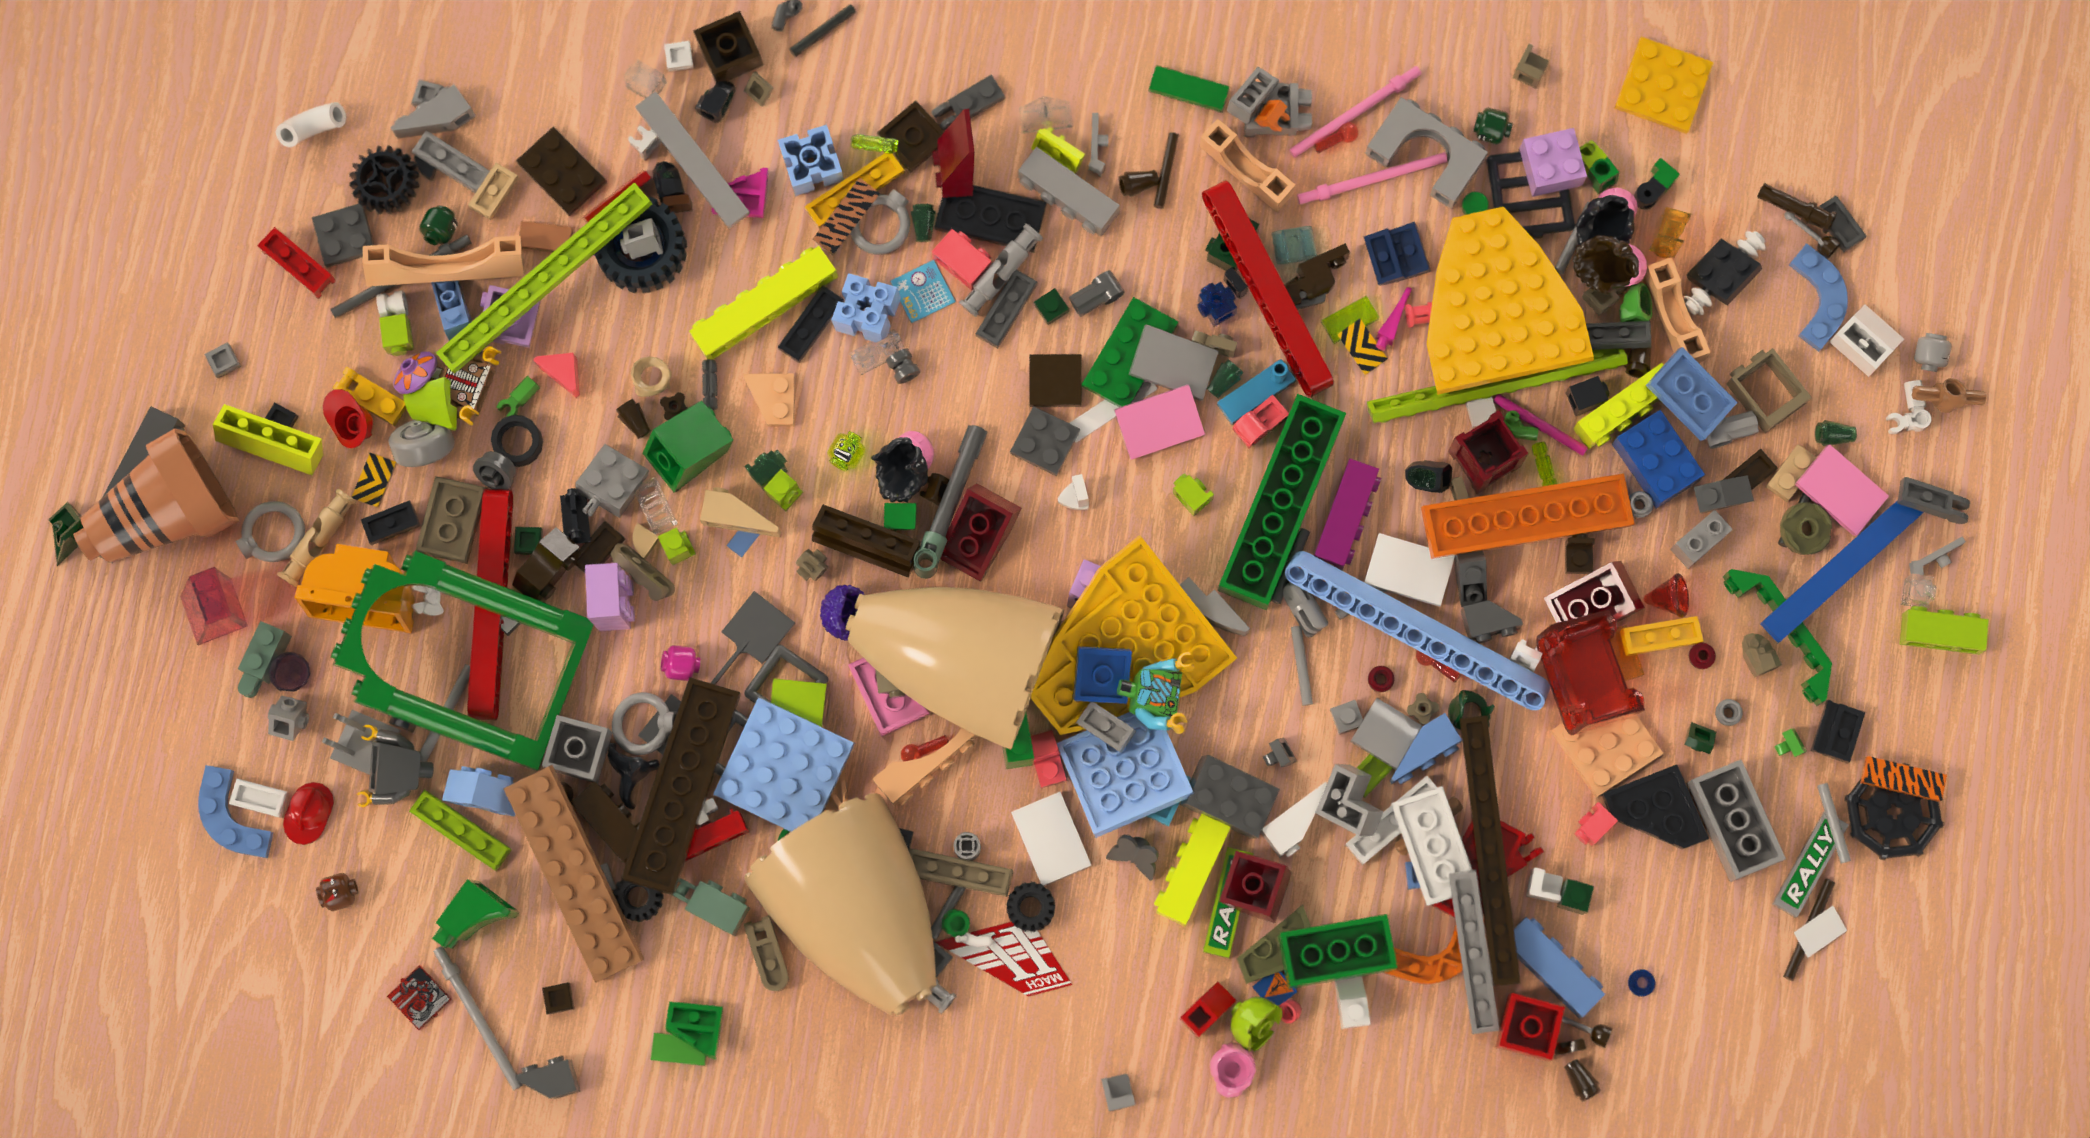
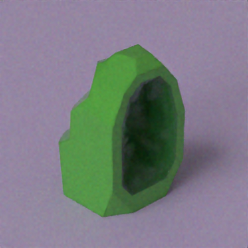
M1639 282L1630 286L1624 295L1623 303L1619 308L1620 322L1650 321L1652 317V300L1649 289L1644 283Z

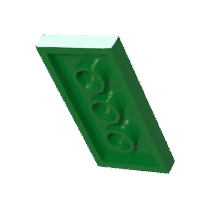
M1133 297L1084 379L1082 387L1119 408L1132 404L1145 380L1128 375L1144 326L1147 324L1173 334L1179 322Z

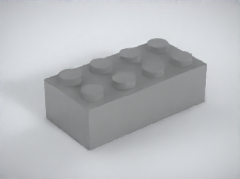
M1742 759L1686 783L1730 882L1786 859Z

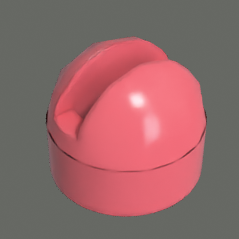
M1287 1000L1279 1005L1283 1011L1281 1020L1285 1023H1293L1302 1014V1008L1295 1000Z

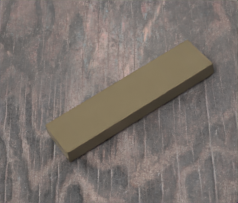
M909 849L920 879L1008 897L1014 872L1012 869Z

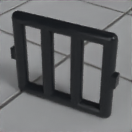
M1520 149L1518 152L1496 154L1487 157L1494 208L1504 206L1509 213L1562 207L1563 222L1522 226L1533 239L1542 238L1543 234L1567 232L1575 228L1569 189L1559 191L1560 197L1513 203L1503 202L1502 189L1529 186L1527 176L1500 179L1499 164L1523 162Z

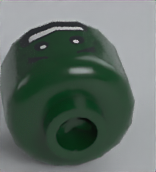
M1485 108L1483 112H1478L1473 132L1477 133V138L1481 141L1500 144L1504 137H1510L1513 123L1508 122L1509 115L1507 112Z
M445 206L432 207L425 213L419 230L427 243L431 245L445 244L451 240L458 222L454 212Z

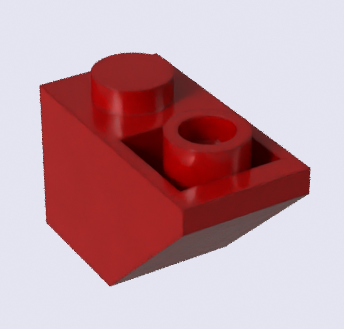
M1217 981L1179 1019L1199 1038L1237 1000Z

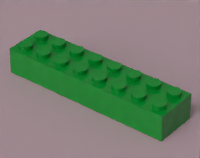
M1297 394L1219 583V592L1267 611L1344 422L1345 412Z

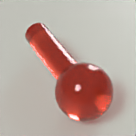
M1351 122L1343 124L1337 133L1314 144L1316 152L1321 153L1342 141L1346 143L1353 142L1358 136V128Z
M1418 650L1416 651V660L1421 665H1431L1454 683L1460 678L1461 674Z
M943 735L919 746L908 744L901 750L902 761L919 759L923 755L948 744V738L946 735Z

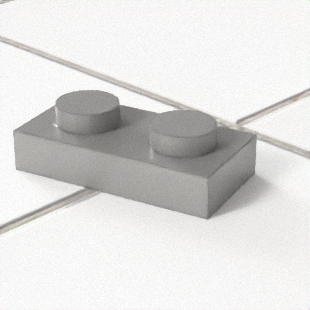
M1094 702L1089 703L1076 722L1120 753H1122L1136 732L1135 729Z

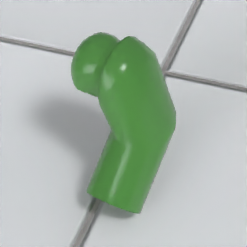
M1514 410L1506 413L1504 422L1515 438L1537 441L1538 428L1524 426L1519 419V413Z

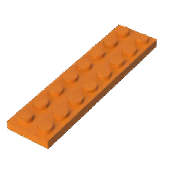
M1624 473L1421 507L1431 559L1635 525Z

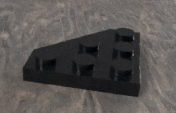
M1677 764L1601 794L1608 811L1618 820L1617 822L1682 850L1709 839Z

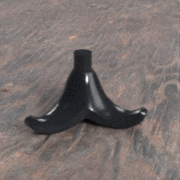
M610 743L607 756L611 766L621 775L619 786L621 800L629 809H635L636 805L631 800L632 791L641 779L646 777L651 771L658 770L659 761L657 759L646 761L641 757L632 758L616 751L617 745L615 743Z

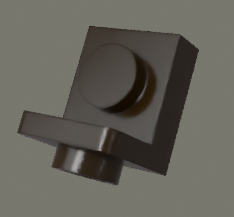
M1577 534L1566 540L1565 574H1590L1593 572V545L1595 544V538H1588L1587 534Z

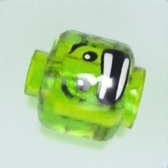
M848 431L847 434L838 433L827 451V455L830 458L829 463L845 472L848 469H855L866 451L865 446L861 443L862 438L851 431Z

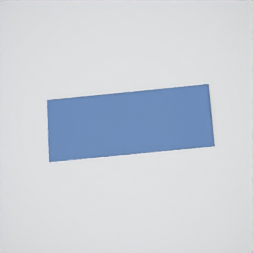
M737 531L726 546L740 557H743L760 534Z

